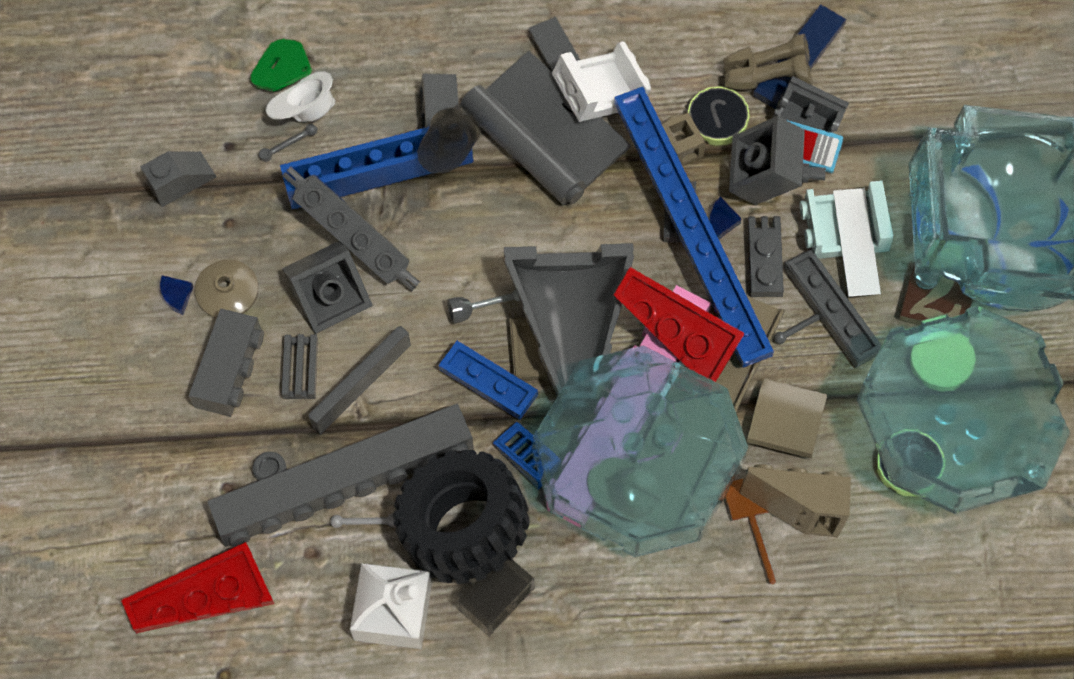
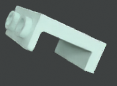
M873 181L869 183L868 191H865L874 252H888L892 244L893 233L883 181ZM807 189L804 201H800L801 219H807L808 229H805L806 247L812 248L819 259L843 256L834 194L814 196L813 189Z

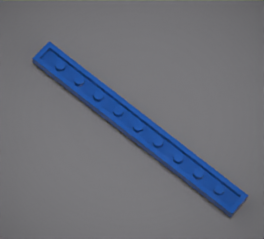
M642 86L615 96L614 104L718 318L745 333L735 349L742 367L744 368L772 357L774 350L644 87Z

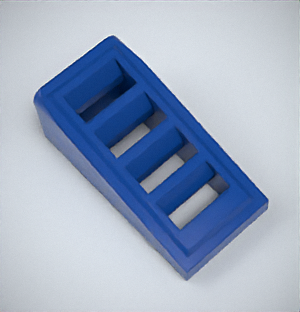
M518 422L514 423L493 442V445L538 490L561 470L562 460ZM518 434L521 438L510 448L505 445L512 437ZM527 442L530 446L518 456L515 452ZM536 451L538 454L529 463H526L524 460ZM542 459L546 461L537 471L533 469Z

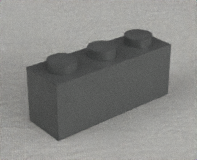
M220 308L189 393L194 408L231 417L234 408L240 406L244 393L242 388L245 378H249L252 374L254 366L252 357L255 349H260L264 338V331L261 329L257 317Z

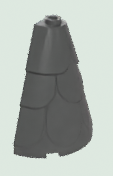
M633 243L601 244L597 252L537 254L536 246L504 247L505 266L523 306V314L539 347L537 353L560 404L567 405L568 411L586 410L587 404L592 403L596 399L612 349L610 341L622 307V303L614 296V293L632 266L634 259Z

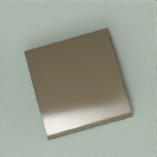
M763 379L747 442L811 459L827 394Z

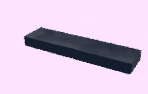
M821 4L797 34H805L810 54V61H808L810 70L846 23V18ZM780 59V60H777L776 63H779V62H782V61H785V60H788V59ZM777 77L761 82L754 90L753 97L776 109L781 94L792 77Z

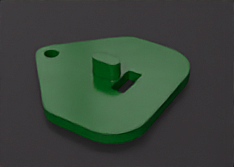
M278 39L272 42L266 48L251 73L253 85L259 89L277 91L309 76L312 73V67L303 44L289 39Z

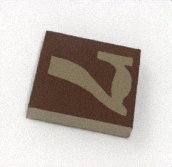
M915 259L899 320L927 328L946 327L957 330L963 335L974 295L972 291L966 288L975 289L978 275Z

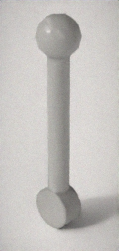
M390 514L387 518H342L340 515H334L330 520V524L335 528H339L342 525L388 524L389 527L396 528L393 524V514Z

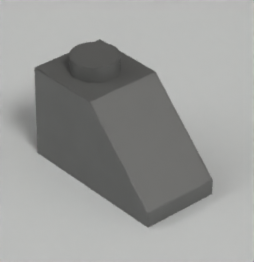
M167 151L140 166L147 185L161 207L216 178V174L201 151Z

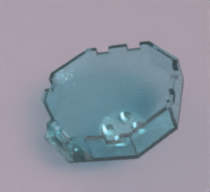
M980 306L966 309L964 314L951 318L946 314L923 320L920 326L906 330L904 326L890 329L863 381L857 402L891 484L953 514L1045 489L1070 431L1055 401L1064 383L1055 363L1050 364L1044 352L1046 344L1042 335Z
M644 345L579 361L535 432L532 447L533 457L550 512L562 519L566 516L581 524V529L603 541L607 538L623 547L624 552L633 557L700 541L713 515L717 512L735 476L738 475L748 451V445L728 389Z

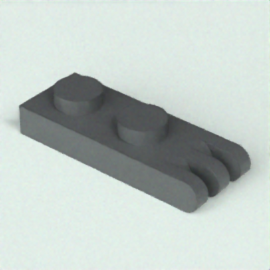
M748 216L751 297H783L780 216L773 217V227H768V216H761V228H755V216Z

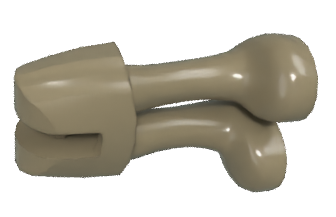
M805 34L796 35L789 42L764 51L753 53L749 46L724 57L723 64L724 71L726 72L725 88L733 90L757 88L761 82L777 77L792 76L813 86L808 62L810 61L809 47ZM788 59L779 63L761 66L772 61Z

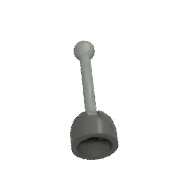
M515 289L511 294L471 303L464 297H454L447 299V305L453 324L469 319L473 309L513 299L520 301Z

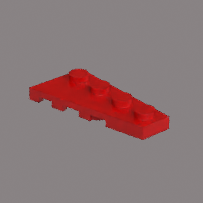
M632 267L629 268L614 293V296L711 391L745 333Z
M247 542L121 600L135 633L275 604Z

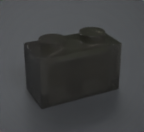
M507 559L503 563L504 568L497 573L493 570L486 574L487 578L475 583L470 581L458 594L459 611L488 637L535 589L534 578L513 559L511 561Z

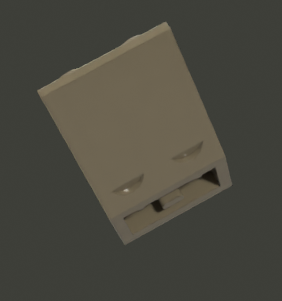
M758 464L754 467H748L740 488L742 496L804 534L839 537L850 516L851 477L842 476L839 472L825 471L821 474L808 473L803 468H790L786 471L776 470L770 465Z

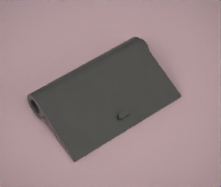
M530 51L526 52L487 89L482 85H477L469 90L460 104V107L563 205L576 203L583 196L584 190L631 147L601 117L579 122L553 77L552 71Z

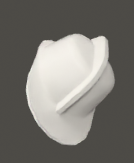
M322 71L305 77L296 85L275 96L267 104V115L272 119L294 117L299 122H312L323 117L335 104V100L330 92L333 81L331 75Z

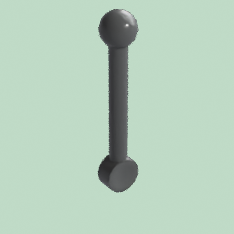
M308 124L304 131L271 149H261L259 152L260 160L268 162L271 160L272 155L308 135L314 136L317 133V127L314 124Z
M815 314L785 332H777L774 335V341L777 344H783L786 342L787 337L818 321L820 316Z

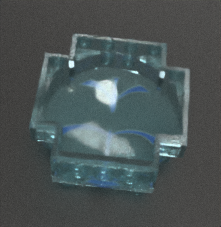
M963 105L954 121V130L928 127L908 163L909 197L911 200L915 257L914 278L917 285L923 289H931L938 285L942 277L958 282L962 293L975 301L998 309L1019 312L1049 309L1067 300H1074V117Z

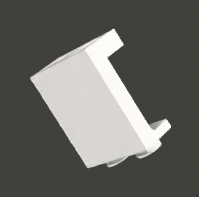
M625 42L617 43L614 51L610 54L579 61L575 60L571 52L561 54L552 72L579 122L619 113L614 104L615 96L642 86L647 96L651 90L648 78L642 73L634 54L630 52Z

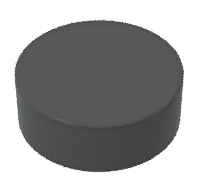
M276 452L262 453L253 463V473L257 481L287 470L284 458Z

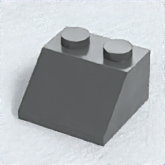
M340 241L282 268L292 292L315 334L373 306L349 250Z

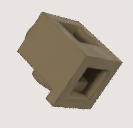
M689 112L681 116H671L662 123L682 166L704 157L705 140Z

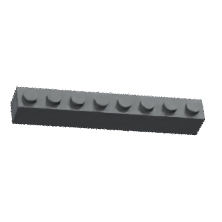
M457 403L207 502L225 547L230 545L238 546L250 541V537L260 533H274L281 529L283 524L293 520L299 522L309 519L314 515V512L321 509L337 508L343 505L346 499L357 495L359 497L370 495L376 491L377 487L384 484H398L404 481L408 475L412 474L419 465L421 468L429 463L427 460L434 456L441 458L448 451L456 450L457 453H462L463 449L473 450V437Z

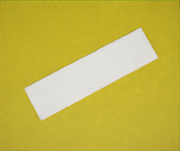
M865 188L834 190L848 296L881 294Z

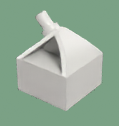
M361 564L350 627L354 641L422 649L432 587L430 573Z

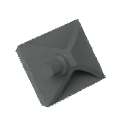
M776 116L733 136L729 192L754 205H758L802 186V183H808V180H825L826 168L809 167V164H803L805 130L780 116Z

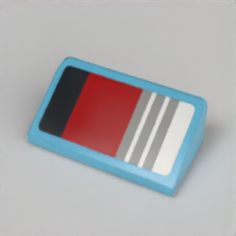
M789 121L805 130L803 164H809V167L826 168V172L833 174L842 147L843 136Z

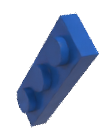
M459 341L455 342L438 365L441 372L521 420L538 396V389Z

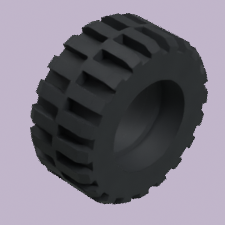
M463 449L462 453H457L456 450L445 452V456L441 458L434 456L428 459L429 463L422 468L419 465L412 472L413 477L410 480H405L400 488L402 495L398 494L394 503L396 510L393 513V524L396 527L395 532L417 568L429 572L430 578L437 577L439 582L452 583L454 579L457 584L469 583V579L476 578L477 581L487 578L486 574L493 570L497 573L504 568L503 563L507 559L511 561L518 553L516 547L523 545L527 536L524 530L529 528L530 517L527 513L529 510L527 501L512 472L508 470L506 464L500 459L493 458L491 454L486 452H479L477 455L475 450ZM467 501L487 502L480 517L468 527L456 532L445 533L437 531L441 519L453 507Z

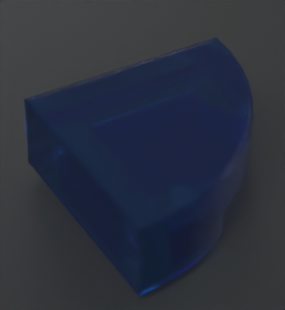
M720 197L713 205L709 221L718 239H721L741 224L742 218Z
M162 275L160 289L164 300L173 311L184 315L194 288L192 282Z

